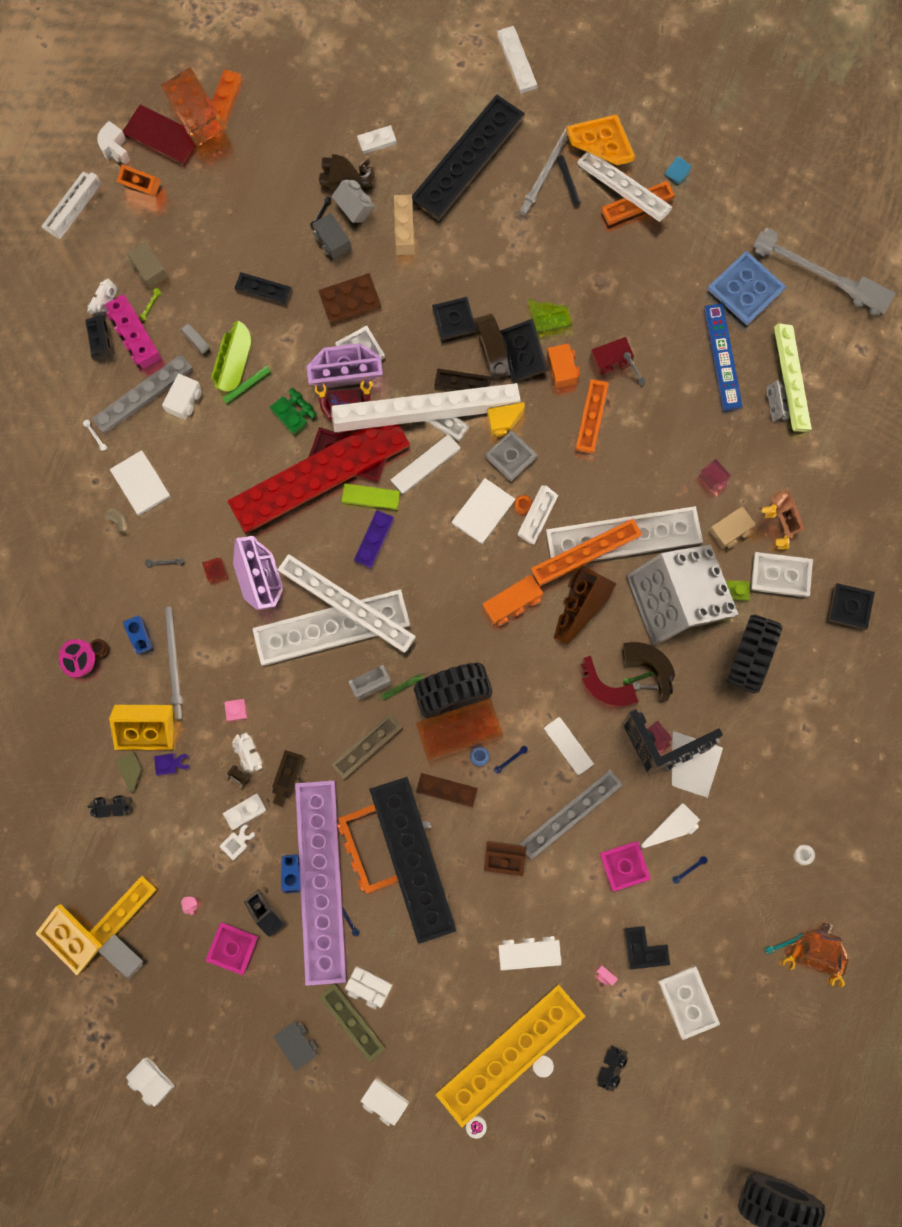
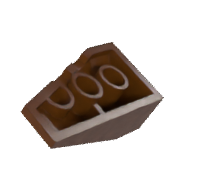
M584 566L577 568L568 584L570 588L569 595L564 599V613L559 616L554 638L568 645L607 602L616 583Z

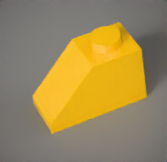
M525 403L487 409L491 435L502 437L512 430L525 411Z

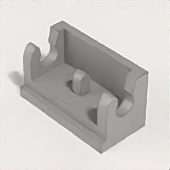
M384 665L348 681L357 701L392 684Z
M115 934L98 950L128 980L142 967L143 961Z

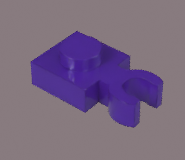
M174 753L154 756L156 776L176 774V768L178 767L183 770L189 769L190 765H182V760L189 758V756L182 754L176 759Z

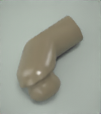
M109 509L105 513L106 519L116 522L117 533H126L125 516L116 509Z

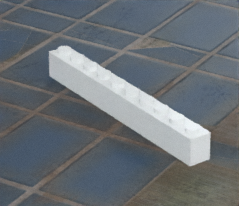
M515 383L332 406L331 415L334 432L485 414L487 409L517 404L521 400L518 385Z

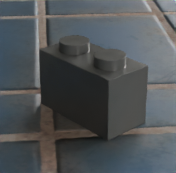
M332 213L312 223L314 228L312 233L315 239L322 242L326 255L330 254L333 260L352 249L349 238Z
M297 1021L292 1022L273 1036L295 1071L318 1056L316 1044L313 1040H308L305 1035L307 1033L305 1027L301 1022L298 1024Z

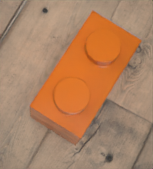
M122 164L116 182L156 197L161 180Z
M570 344L547 348V358L555 389L577 384L580 370L578 366H575V351L570 348Z

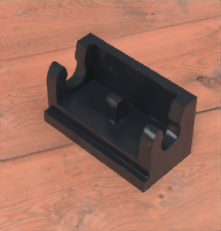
M98 315L97 317L86 319L85 323L91 358L97 359L111 356L112 350L107 322L104 317Z

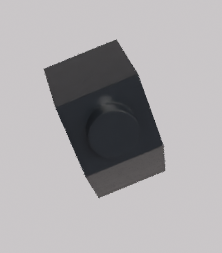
M259 889L243 901L255 923L268 937L285 925L277 911Z

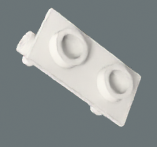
M108 278L100 282V286L95 293L97 297L92 298L87 306V312L92 315L95 313L97 316H104L107 311L105 304L113 300L119 288Z
M247 733L240 735V737L236 735L232 746L235 753L239 754L242 770L246 771L247 774H251L253 770H261L262 762L258 752L252 754L249 752L255 749L251 736H248Z

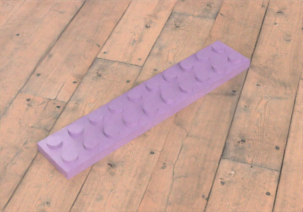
M335 781L295 783L305 985L346 983Z

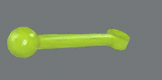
M155 288L153 290L154 295L143 314L139 315L140 321L146 320V314L157 296L161 295L160 289Z

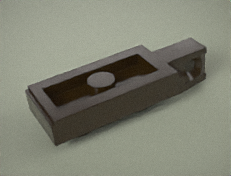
M287 750L284 751L272 786V793L276 794L273 800L275 805L282 807L285 797L289 798L290 794H292L304 759L303 755Z

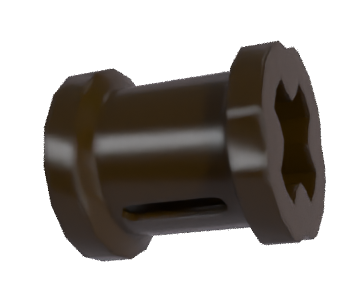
M233 765L228 771L225 780L232 781L239 786L240 790H243L248 784L251 775L244 774L237 769L236 765Z

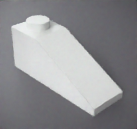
M682 803L640 845V848L644 849L684 836L687 833L691 835L699 827L697 823L700 819Z

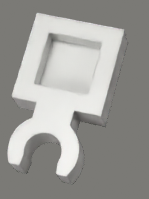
M247 825L241 827L239 835L233 832L219 846L233 861L248 847L244 842L253 839L256 835L254 832L249 836L245 835V830L248 828Z

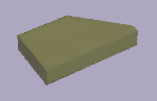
M132 751L115 760L131 793L135 791L136 783L142 772V767L136 754Z

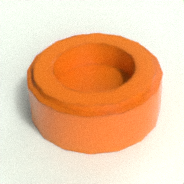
M521 495L515 500V510L522 515L528 514L533 501L529 496Z

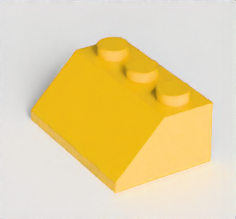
M114 705L109 717L114 750L173 749L174 715L172 705Z

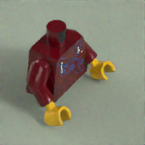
M363 380L360 385L361 389L327 391V395L325 394L326 386L324 383L323 391H318L315 385V392L319 394L318 400L321 411L328 420L332 421V406L371 401L369 390L373 386L372 381L369 382V388L364 387ZM353 430L341 431V432H342L343 434H350V433L353 432Z

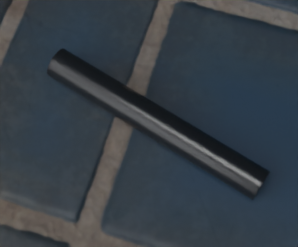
M563 155L558 156L557 160L574 206L580 205L581 201Z

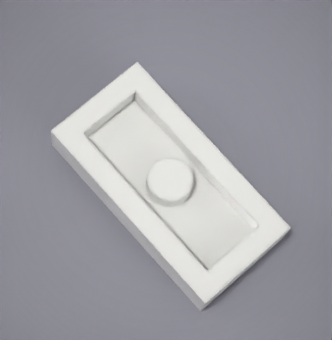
M391 125L357 136L363 155L397 144Z
M255 794L227 810L223 815L232 831L265 813L267 809L260 796Z

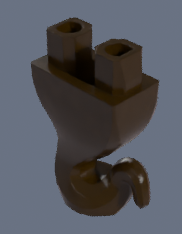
M332 154V158L322 157V170H329V174L320 173L319 184L329 187V191H336L342 180H354L360 185V188H367L373 186L375 167H366L370 164L369 159L363 161L359 165V172L364 174V176H361L353 164L341 155Z

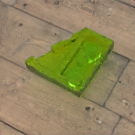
M528 299L531 316L538 334L572 326L568 306L554 305L549 302L540 303L535 302L534 299Z

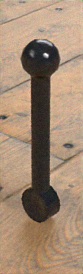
M326 196L324 198L325 202L323 203L318 215L316 216L315 220L310 223L311 229H314L312 223L320 219L325 207L328 203L331 202V198L329 196Z

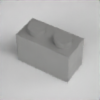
M342 180L331 196L353 223L364 222L375 207L370 197L362 191L360 185L354 180Z

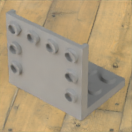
M711 544L661 553L626 575L653 646L659 645L690 627L738 616Z

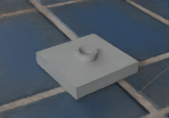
M510 430L485 454V457L512 482L538 455L514 431Z

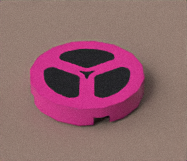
M72 639L61 647L59 664L63 672L68 676L82 677L89 673L94 666V651H92L91 645L85 640Z

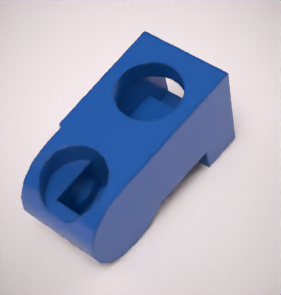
M138 615L123 621L136 654L151 650L152 644L146 632L143 618Z
M299 854L282 855L281 891L284 894L301 892Z

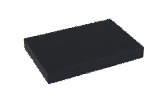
M533 319L500 330L508 357L507 361L511 378L514 383L548 371Z

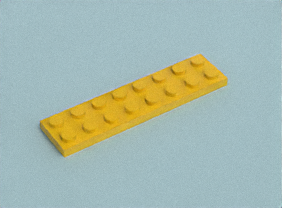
M558 984L435 1094L458 1124L464 1127L586 1016Z

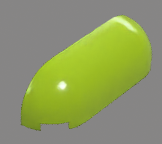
M240 321L233 323L234 327L229 333L225 332L212 372L211 380L214 381V387L221 391H232L239 385L250 349V333L247 327Z

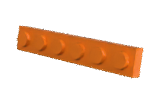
M633 518L532 567L531 571L540 587L642 537V533Z

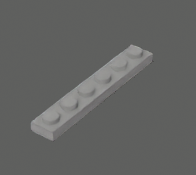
M180 354L92 418L103 434H106L171 387L178 373L186 376L192 372V366Z
M609 770L519 845L527 846L526 855L532 860L623 786V784Z

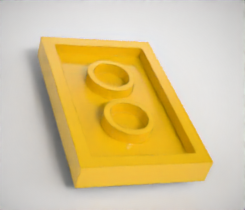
M61 904L54 908L36 932L37 936L76 975L82 973L102 947Z

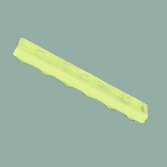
M777 324L774 326L792 430L808 432L812 429L794 329L792 325Z

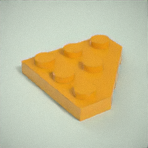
M617 114L570 125L566 128L571 144L615 165L635 160L634 152Z

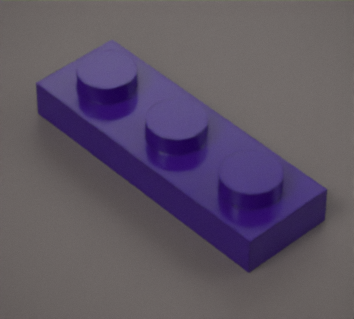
M376 510L354 558L355 563L372 569L394 521L393 516Z

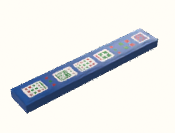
M723 303L707 305L704 307L723 411L742 409L743 405Z

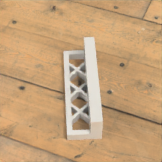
M82 172L41 227L53 236L61 239L102 185L98 176L92 172L89 175Z

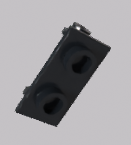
M117 795L111 799L97 797L87 807L93 808L90 809V815L95 818L109 817V810H112L113 816H125L127 813H131V806L127 805L131 797H125L124 795Z
M614 1046L608 1049L604 1063L610 1065V1069L602 1067L597 1079L599 1081L598 1086L613 1092L614 1089H617L621 1077H619L620 1072L625 1068L628 1057H626L627 1051H619V1048Z

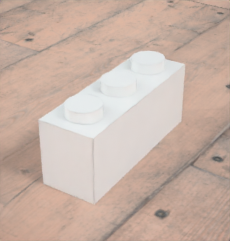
M554 936L542 937L543 941L535 942L534 938L522 939V943L514 944V940L502 941V945H498L500 970L562 965L559 940H555Z

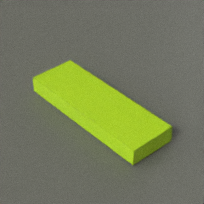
M344 483L341 502L398 510L400 491Z

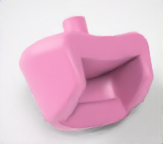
M183 897L181 900L183 913L193 915V911L197 909L195 898Z

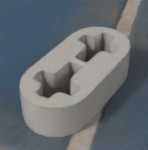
M188 323L180 329L185 337L202 354L210 349L206 341Z

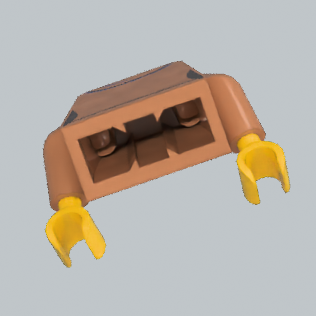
M779 490L770 497L772 502L770 506L762 508V513H766L764 518H774L776 514L778 515L785 531L783 533L784 538H777L776 546H778V549L786 550L789 548V539H792L795 533L804 530L805 526L789 490Z

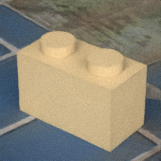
M742 506L713 525L709 533L721 550L726 547L730 549L738 543L737 540L742 536L744 539L750 536L756 524Z

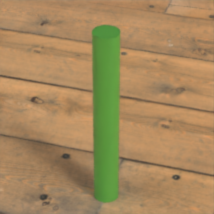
M267 366L262 368L222 398L226 404L270 373V369Z

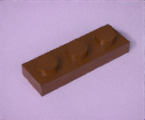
M421 773L416 793L473 808L478 788Z

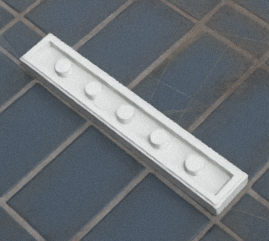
M587 152L578 160V166L659 222L672 210L671 205L604 159Z

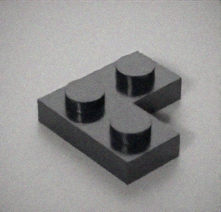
M645 926L624 928L630 970L670 965L668 944L647 946Z

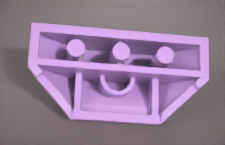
M361 343L323 348L307 365L309 385L323 387L324 383L326 387L331 388L361 384L363 380L364 383L383 376L381 356L375 354Z
M254 536L236 538L233 566L244 600L256 610L275 607L283 591V585L273 554L264 545L259 543Z

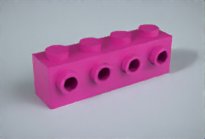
M125 294L106 303L105 306L108 311L105 313L111 322L115 321L116 326L114 328L119 337L123 335L125 338L122 342L127 351L132 350L134 355L131 358L136 366L140 364L144 370L161 361L160 354Z

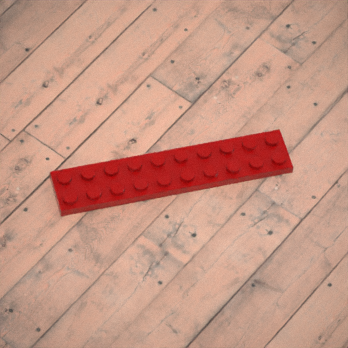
M399 424L364 428L227 500L244 533L247 534L410 447V443Z

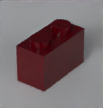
M626 337L591 349L590 358L598 376L602 374L609 375L618 368L625 369L631 366L623 356L625 352H629L631 360L633 361L634 354Z

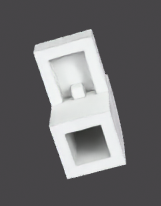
M108 121L98 134V145L107 160L113 157L117 162L121 161L126 165L130 158L127 151L121 147L126 138L121 129Z

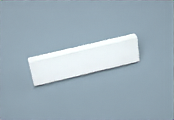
M448 434L394 476L391 482L404 495L460 451V446Z

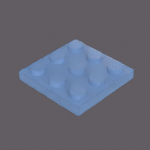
M745 251L708 286L707 290L742 322L748 325L786 289V286L749 252Z

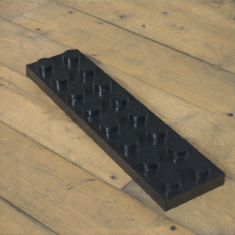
M496 94L412 195L413 204L439 221L524 119L525 113Z
M408 776L369 788L418 944L456 932Z

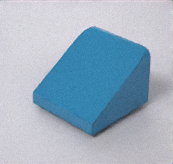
M678 156L667 169L665 175L679 185L690 173L691 165Z

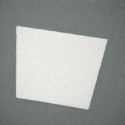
M673 731L672 751L696 740V738ZM715 745L711 750L701 755L700 753L693 755V759L685 763L681 761L675 764L676 767L672 768V786L708 798L723 748Z

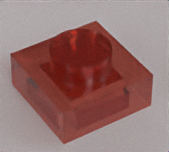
M221 557L202 562L208 582L227 576Z

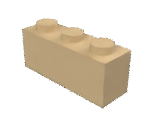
M394 195L396 254L415 255L412 195Z

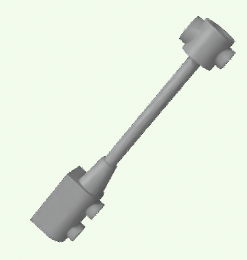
M765 228L764 231L760 232L753 246L756 248L755 253L764 257L765 254L770 255L774 251L836 283L837 286L854 299L852 302L854 305L861 308L863 305L870 307L869 312L876 316L886 312L896 295L895 292L864 276L860 282L842 276L839 277L777 245L779 234L772 229Z

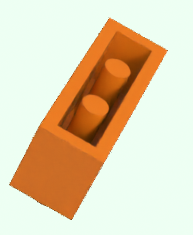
M530 574L484 602L482 609L494 627L497 625L503 626L509 621L508 618L513 615L517 617L526 611V607L530 605L533 607L542 601L543 592Z

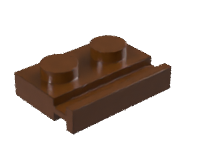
M487 841L484 871L524 876L527 846Z

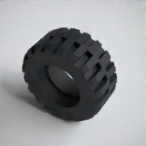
M756 614L750 615L727 679L730 685L752 693L760 692L783 626L781 623Z
M478 662L459 665L432 674L418 681L413 689L421 715L425 718L440 717L472 707L490 698L493 692L485 666Z
M757 1173L751 1174L746 1178L738 1203L740 1214L758 1227H821L826 1213L825 1205L814 1195L784 1180Z

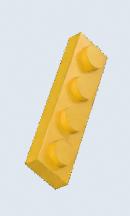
M141 876L89 933L103 946L114 934L116 935L157 889L144 876Z

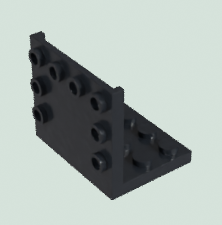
M634 709L628 713L622 722L648 776L662 769L666 772L676 767L675 764L681 761L685 763L693 759V755L697 753L701 755L711 750L720 742L719 738L723 736L722 731L718 728L661 756L654 744L656 741L654 734L651 730L648 731L645 726L647 722L642 712L638 713L637 709Z

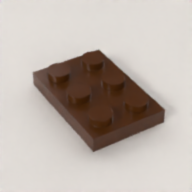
M370 273L318 290L330 325L382 308Z

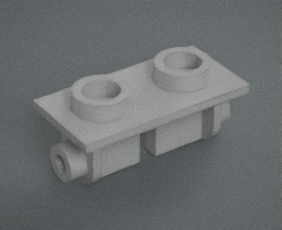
M776 380L766 387L772 422L779 418L787 420L790 415L788 402H782V400H787L785 385Z

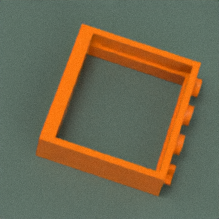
M374 804L338 818L340 823L337 824L340 834H344L347 842H344L348 854L351 853L354 859L351 861L354 872L359 873L360 879L357 880L361 891L365 890L366 894L398 882L395 875L378 883L369 884L347 824L351 820L375 812Z

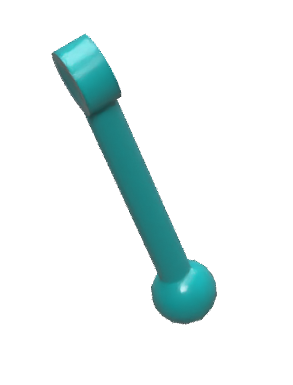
M799 934L797 938L773 947L770 946L765 951L767 954H771L775 950L795 942H803L805 936Z

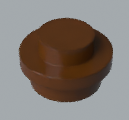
M95 639L90 643L95 658H102L107 654L108 645L104 640Z

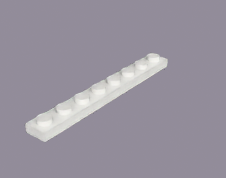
M288 554L278 568L280 573L403 653L407 652L415 640L416 636Z

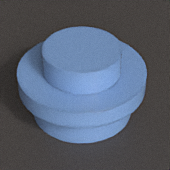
M477 746L470 752V760L476 766H483L489 760V752L486 748Z

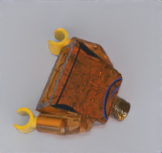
M822 923L821 930L814 929L811 933H805L796 940L789 952L790 956L784 958L782 964L784 966L786 961H792L793 964L790 970H793L795 968L794 960L798 959L797 962L832 975L830 977V984L832 986L839 979L838 987L842 988L845 985L842 976L846 973L849 958L844 946H842V939L832 935L833 925Z

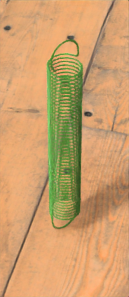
M413 676L417 678L408 679L412 681L400 683L403 685L398 684V686H394L398 688L387 690L389 692L381 693L384 694L381 695V698L386 700L391 695L397 694L396 692L402 691L401 688H408L410 685L415 684V681H421L420 678L423 679V677Z

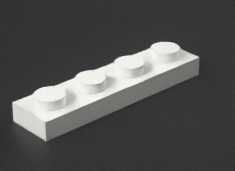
M514 26L498 30L497 36L520 94L537 89L536 80Z

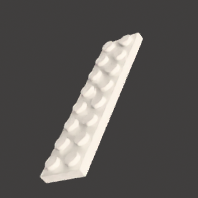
M696 506L546 529L550 558L633 518L642 533V537L593 561L701 545L703 539Z
M401 589L360 600L402 628L411 627ZM334 607L252 628L262 666L377 636Z

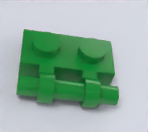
M291 388L288 391L291 399L287 400L283 395L269 408L286 428L295 435L308 424L304 418L309 415L313 419L317 416V413L313 410L314 407L303 399V395L300 392ZM297 403H298V404L301 406V408H302V410H301L300 412H298V411L293 407V406H295Z

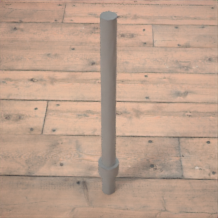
M566 128L533 188L525 196V202L519 211L520 214L526 215L530 206L536 201L537 193L568 139Z
M165 607L172 697L170 699L174 710V720H182L181 705L183 701L179 689L172 607Z

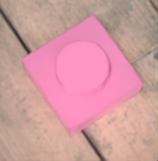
M244 699L224 702L227 722L247 719Z
M602 965L596 970L599 974L597 978L604 985L609 983L613 986L618 980Z

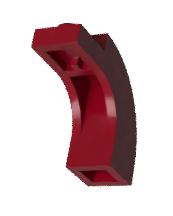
M592 657L583 658V664H580L583 675H587V677L581 679V684L591 699L602 706L613 709L629 708L639 703L633 684L619 688L605 685L597 676Z

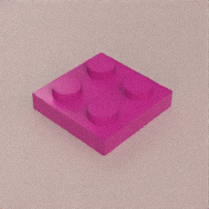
M638 841L600 853L612 892L651 880Z
M220 922L205 961L244 975L259 936Z

